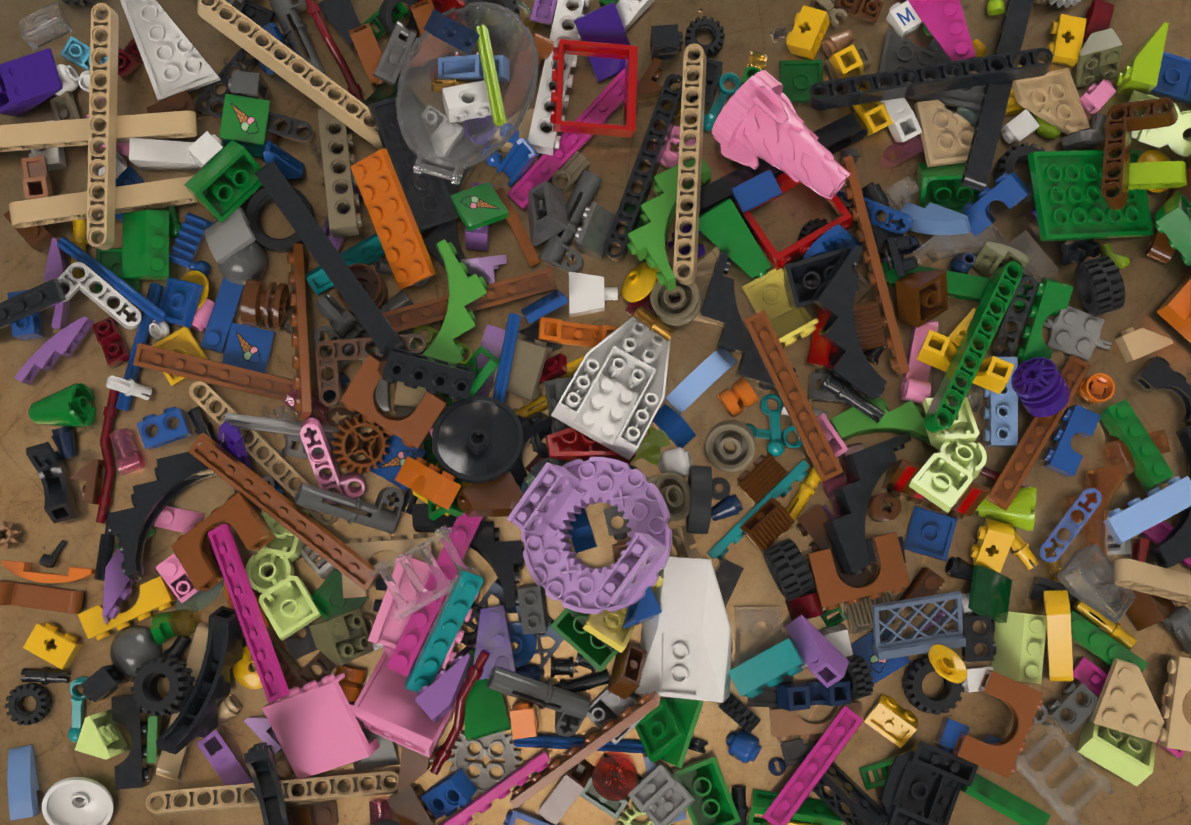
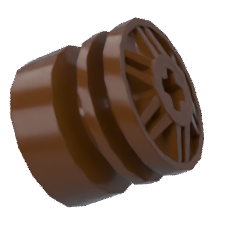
M355 263L349 265L348 267L368 292V295L378 309L387 302L388 291L379 274L373 267L366 264ZM335 288L337 298L351 314L355 315Z
M248 279L244 285L241 299L242 324L259 327L264 318L267 328H272L274 325L275 329L282 330L285 326L290 307L288 285L280 283L277 286L276 282H271L266 290L264 281Z

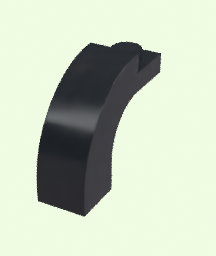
M541 412L529 415L528 419L517 415L523 429V448L529 438L553 425L549 416ZM522 453L516 465L510 470L516 483L528 476L522 462Z
M49 442L26 448V455L40 476L45 495L44 510L52 522L55 524L75 518L74 491L60 453L58 451L54 452Z

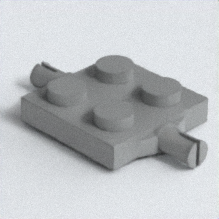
M1067 306V309L1059 310V314L1053 320L1046 318L1043 326L1050 328L1046 343L1048 347L1069 355L1072 354L1084 361L1090 360L1096 346L1109 350L1112 342L1100 338L1104 319Z

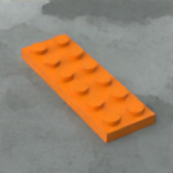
M380 149L350 166L399 290L406 289L436 274L387 149Z

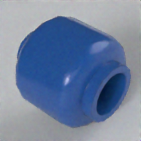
M744 729L739 730L737 733L732 732L726 743L729 745V755L742 763L754 762L762 748L759 745V738L751 733L749 734Z

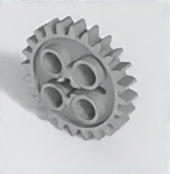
M505 731L467 741L464 733L461 732L460 737L462 741L456 739L455 745L458 747L451 749L455 756L448 759V761L454 762V765L449 770L457 771L461 768L477 789L473 794L474 797L478 791L481 794L486 792L518 769L516 764L522 763L521 759L516 758L517 755L521 754V750H515L514 742L511 743L510 741L513 734L505 736ZM498 743L502 745L503 753L500 755L492 753L491 746ZM469 744H479L480 752L472 754L468 748ZM484 755H487L488 759H505V763L490 761L485 766L483 761L467 762L465 758L482 759ZM497 766L501 768L502 776L498 778L493 777L490 774L492 767ZM468 767H478L480 774L477 777L470 776L468 774Z

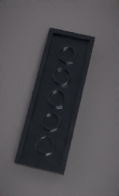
M411 92L369 104L368 109L383 148H386L419 231L457 219V212Z

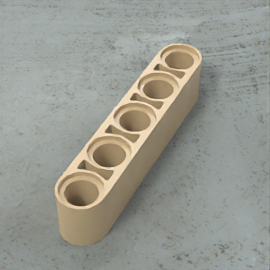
M1117 559L1113 562L1114 584L1116 586L1191 604L1190 574L1132 559Z

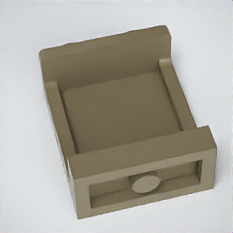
M518 332L507 392L530 400L539 399L541 390L537 389L547 354L553 350L552 347L547 346L546 341L538 339L532 341L527 339L526 334ZM498 368L492 380L491 386L495 387Z

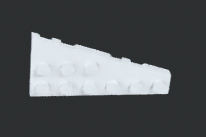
M120 0L159 102L185 90L191 92L221 80L156 0Z

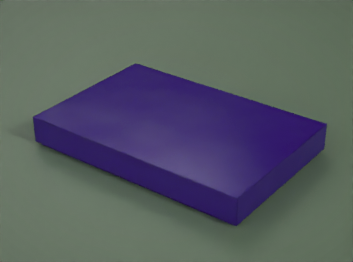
M614 2L573 19L581 41L630 45ZM587 56L597 81L617 74L625 68V59Z

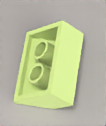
M1008 611L1007 623L994 621L993 642L996 644V655H993L994 661H991L990 666H993L994 672L1012 680L1041 684L1046 637V616Z
M1090 717L1080 735L1077 752L1131 784L1138 786L1153 773L1156 743L1094 724Z

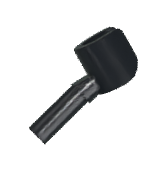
M62 540L51 556L43 554L39 564L47 568L55 567L58 554L67 542Z

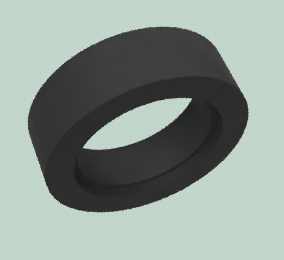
M292 187L315 219L313 207L302 192ZM265 188L259 190L250 200L246 210V217L251 224L249 227L256 241L264 248L278 253L291 251L294 243L304 245L296 232L282 239L269 237L263 232L260 224L261 213L265 206L273 201Z
M690 466L688 484L691 489L690 512L686 516L687 533L708 534L712 504V468L709 466Z

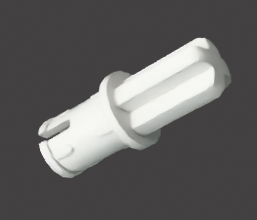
M113 375L107 378L106 387L123 392L125 396L132 395L148 400L150 397L147 394L150 396L152 394V387L136 383L133 379L126 380Z

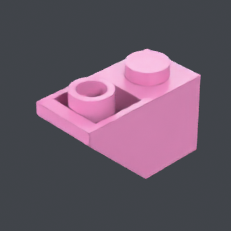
M172 554L155 567L181 604L200 591L195 589L176 554Z

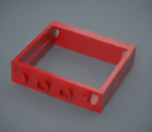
M559 39L557 47H553L552 60H556V68H552L551 80L555 81V89L551 90V102L554 103V110L550 112V124H553V131L632 138L636 124L638 46ZM564 54L626 60L623 125L561 120Z
M786 173L775 178L782 194L802 183L801 181L795 182ZM835 195L832 199H826L840 217L784 250L777 252L751 215L752 211L776 197L745 213H742L737 203L734 202L736 209L754 239L777 271L783 268L784 265L804 257L811 245L837 224L845 230L852 227V215L838 196Z

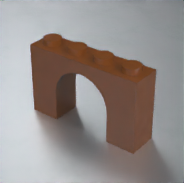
M424 0L409 6L419 30V40L415 49L407 55L398 76L407 73V69L412 67L421 68L428 64L427 61L447 57V53L452 52L448 43L436 38L423 29L433 9H435L431 0ZM367 23L349 30L370 84L384 83V81L373 76L383 51L378 46L370 24Z
M371 352L340 401L344 403L343 406L352 412L358 411L363 414V418L371 424L377 423L382 426V430L388 435L394 436L395 434L402 439L401 442L410 448L414 446L418 449L448 399L440 394L426 392L412 413L401 417L387 414L380 408L376 399V389L382 379L377 371L381 357Z
M240 492L232 494L226 503L213 509L211 515L197 522L191 531L181 535L177 542L171 546L196 590L210 591L224 579L221 570L212 556V544L208 532L221 524H229L235 528L246 548L254 551H260L276 538L257 506Z
M897 532L871 537L877 561V570L873 579L862 587H850L839 578L831 549L805 554L814 579L815 593H817L821 607H825L827 611L839 608V603L847 601L848 605L861 602L862 597L869 596L870 599L883 597L882 592L891 590L892 594L905 591V586H909L910 581Z
M986 669L978 690L1003 701L1009 707L1013 717L1011 731L1006 738L997 743H985L960 732L952 754L1009 778L1010 774L1012 775L1016 770L1017 762L1015 761L1018 754L1022 753L1025 748L1026 741L1024 739L1026 734L1034 726L1033 717L1035 712L1039 711L1042 706L1043 693L997 672Z

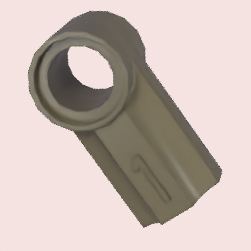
M576 151L564 166L554 173L552 185L562 190L563 194L569 192L572 185L581 176L583 170H586L591 163L584 155ZM559 178H565L568 183L565 186H559L556 181Z

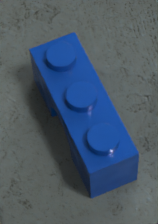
M1015 172L1009 176L1007 173H1004L995 181L998 185L992 190L987 187L978 195L980 200L975 204L970 201L961 209L963 215L968 216L971 227L970 232L974 237L996 221L990 213L992 201H1002L1011 209L1031 192Z
M1077 404L1066 408L1062 415V420H1064L1061 428L1058 427L1053 435V440H1055L1052 448L1049 447L1045 453L1044 459L1046 461L1044 466L1066 477L1075 476L1083 455L1076 453L1072 449L1071 438L1074 434H1079L1083 437L1092 436L1101 415Z
M943 717L934 742L941 745L939 749L952 754L960 732L967 735L970 727ZM985 734L982 742L997 743L1002 740Z

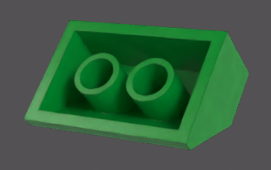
M232 140L184 186L200 204L222 223L262 185L255 175V172L261 169V167L245 147Z
M918 163L916 188L917 203L920 207L926 208L931 202L955 212L963 213L961 209L970 201L975 204L980 200L978 195L981 191L961 186L966 163L927 167V163Z
M1179 189L1156 212L1154 224L1161 234L1165 233L1167 235L1170 246L1174 250L1178 249L1182 254L1181 258L1184 263L1190 266L1191 203Z
M141 210L123 213L122 279L167 281L169 278V211Z
M565 608L550 627L601 672L619 651L583 629L589 613L576 612Z
M668 697L686 737L660 759L682 768L704 702L702 700Z
M715 756L692 761L682 765V768L678 767L671 770L676 779L695 800L686 808L693 825H733L741 822Z

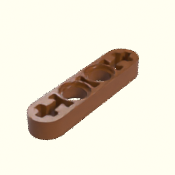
M503 187L496 190L495 192L509 211V217L506 220L529 266L532 267L540 263L537 253Z

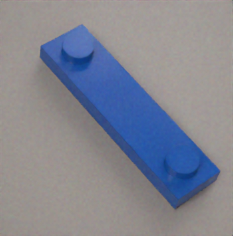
M223 277L200 347L221 354L224 353L231 323H234L240 305L244 285H235Z

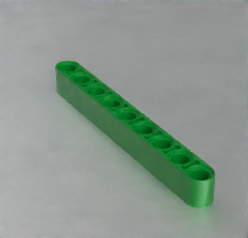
M886 263L881 264L887 286L896 287V281L906 276L898 277L895 264V269L889 271ZM919 266L909 271V273L941 269ZM945 270L947 276V297L980 303L991 278ZM1021 284V286L1024 288V291L1022 295L1020 293H1017V295L1023 296L1027 299L1028 296H1026L1024 293L1026 288H1031V286ZM1037 295L1034 296V299L1032 301L1033 304L1035 302ZM1018 300L1014 302L1012 308L1023 310L1025 304L1023 301ZM1059 310L1053 312L1050 315H1058Z
M1011 261L995 270L924 418V426L929 432L937 433L952 426L1023 276V268L1018 262Z

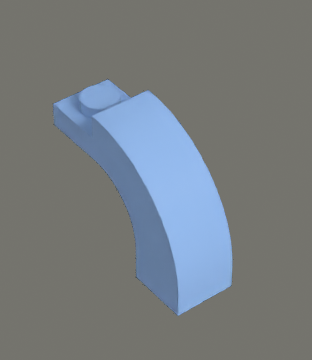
M719 348L690 373L666 399L682 414L714 382L726 373L737 360L726 349Z

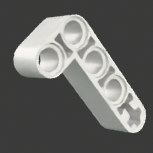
M75 262L58 277L60 285H66L70 289L68 294L65 295V301L70 300L80 290L124 328L135 329L141 322L140 311L85 264ZM75 269H81L85 272V275L81 279H76L72 276V272ZM92 284H99L103 290L98 294H94L89 288ZM112 298L117 299L120 305L118 308L112 309L107 305V301ZM124 306L127 307L125 308V313L129 316L134 314L136 322L130 321L128 323L126 321L127 316L123 312L120 316L118 315Z

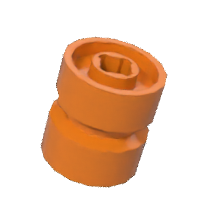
M1093 374L1082 380L1077 389V396L1085 404H1098L1107 401L1113 396L1115 384L1107 374Z
M743 377L732 384V389L726 388L717 395L719 402L732 418L742 413L744 406L749 408L759 400L753 388Z
M350 665L337 666L335 676L342 673L345 674V677L338 683L347 701L356 702L362 691L360 684L364 683L366 669Z

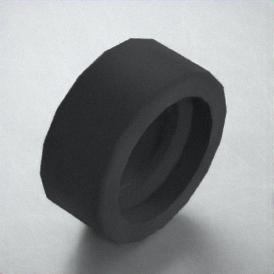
M384 0L379 10V20L383 29L389 34L392 33L394 24L391 14L392 9L397 3L403 2L409 7L419 3L417 0ZM410 9L411 16L406 28H413L414 30L418 31L417 24Z

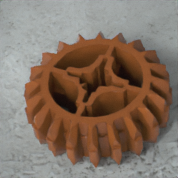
M355 414L351 415V422L344 418V426L337 424L336 427L340 431L339 433L332 432V435L337 438L336 440H331L330 444L336 446L331 449V453L337 454L334 460L336 462L341 461L340 467H347V471L352 473L355 470L357 474H361L362 470L370 473V466L378 469L377 461L385 463L381 457L383 454L385 456L389 455L384 450L385 447H390L391 444L385 442V440L390 438V435L384 433L382 426L377 423L371 424L363 418V414H360L359 418ZM367 426L372 429V432H366L361 435L355 428ZM349 435L350 443L345 446L346 438ZM359 439L364 441L362 448L357 446L360 445L358 444ZM376 441L375 449L372 452L371 445ZM361 453L366 459L353 461L349 456Z

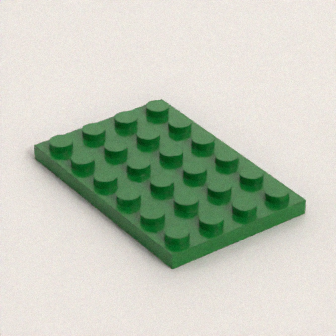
M1104 150L1039 151L1027 154L1041 241L1148 237L1154 235L1147 189L1128 190L1127 203L1121 209L1112 210L1107 206L1101 193ZM1131 150L1130 163L1138 161L1141 156L1140 150Z

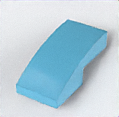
M71 36L61 51L60 56L86 71L90 70V47ZM107 56L102 58L101 64L107 61Z

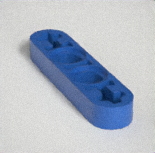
M845 190L837 192L838 198L843 197L844 201L851 202V199H847ZM863 197L871 224L897 234H903L912 228L913 221L907 213ZM844 204L850 212V207L853 208L852 204ZM878 210L885 211L887 217L884 222L877 219ZM903 218V223L906 224V226L900 228L899 223L891 222V220L894 219L898 221Z
M1087 488L1083 490L1039 549V555L1044 561L1055 562L1058 560L1102 501V496L1097 489ZM1094 492L1096 494L1094 498L1097 501L1095 503L1090 502L1087 505V508L1091 509L1089 512L1083 507L1077 506L1079 502L1084 505L1087 501L1086 493L1092 494ZM1074 510L1083 512L1084 518L1079 523L1071 520V513ZM1060 528H1067L1070 532V537L1065 541H1061L1057 537V531ZM1053 537L1056 542L1063 544V547L1060 549L1059 546H1056L1053 551L1056 555L1046 558L1044 549L1045 547L1051 548L1054 543L1050 542Z

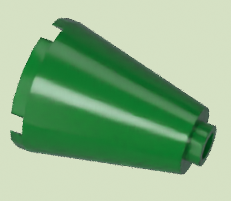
M75 383L32 403L28 415L35 424L86 427L94 422L96 407L91 405V400H94L90 389L83 383Z

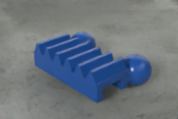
M507 125L502 129L501 135L504 141L513 143L512 148L503 161L501 152L495 149L489 150L486 153L485 160L489 166L496 167L498 173L504 171L510 179L507 184L511 187L525 175V172L529 169L528 167L532 165V162L535 161L539 154L526 138H519L517 127Z
M188 212L185 215L182 228L179 230V236L175 240V245L172 247V253L169 254V261L187 269L202 272L207 277L211 272L210 264L203 260L194 261L204 239V231L218 220L211 222L208 219Z

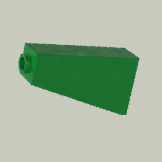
M730 197L699 215V231L720 250L729 254V258L751 278L755 276L760 278L769 272L768 269L771 265Z
M476 647L472 648V652L468 653L472 658L471 665L474 663ZM488 678L476 680L466 699L464 735L467 741L511 729L503 695L500 692L487 688Z

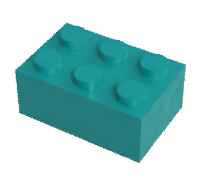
M788 638L733 668L728 673L741 696L754 698L763 693V687L768 685L772 688L783 682V676L788 674L792 677L803 671L802 666L806 663L793 640Z

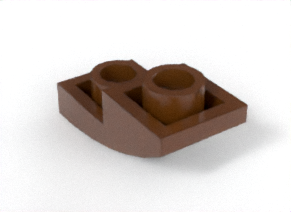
M835 0L834 8L843 9L847 12V15L876 23L884 3L879 0Z

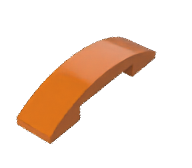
M541 317L538 340L594 348L619 327L562 321V319Z
M2 560L1 564L15 575L42 583L77 582L94 576L96 569L69 567L68 575L31 572V562Z

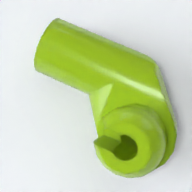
M1033 114L1034 119L1040 125L1036 129L1039 135L1048 139H1055L1060 136L1061 131L1057 127L1052 126Z
M1111 243L1100 246L1103 256H1109L1118 269H1124L1129 266V257L1114 253Z

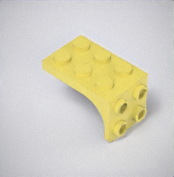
M782 268L778 271L773 269L766 275L742 286L741 289L754 312L758 313L765 310L783 349L794 344L797 340L796 337L801 336L803 339L817 329L818 318L813 319L804 306L797 309L790 308L784 287V271Z
M659 576V580L654 585V587L651 586L653 593L660 587V585L663 582V578L661 576ZM626 607L615 612L604 610L601 614H589L583 629L622 653L629 642L635 626L627 629L622 627L628 609Z

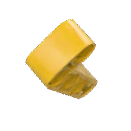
M1044 591L1049 681H1073L1071 612L1068 591Z

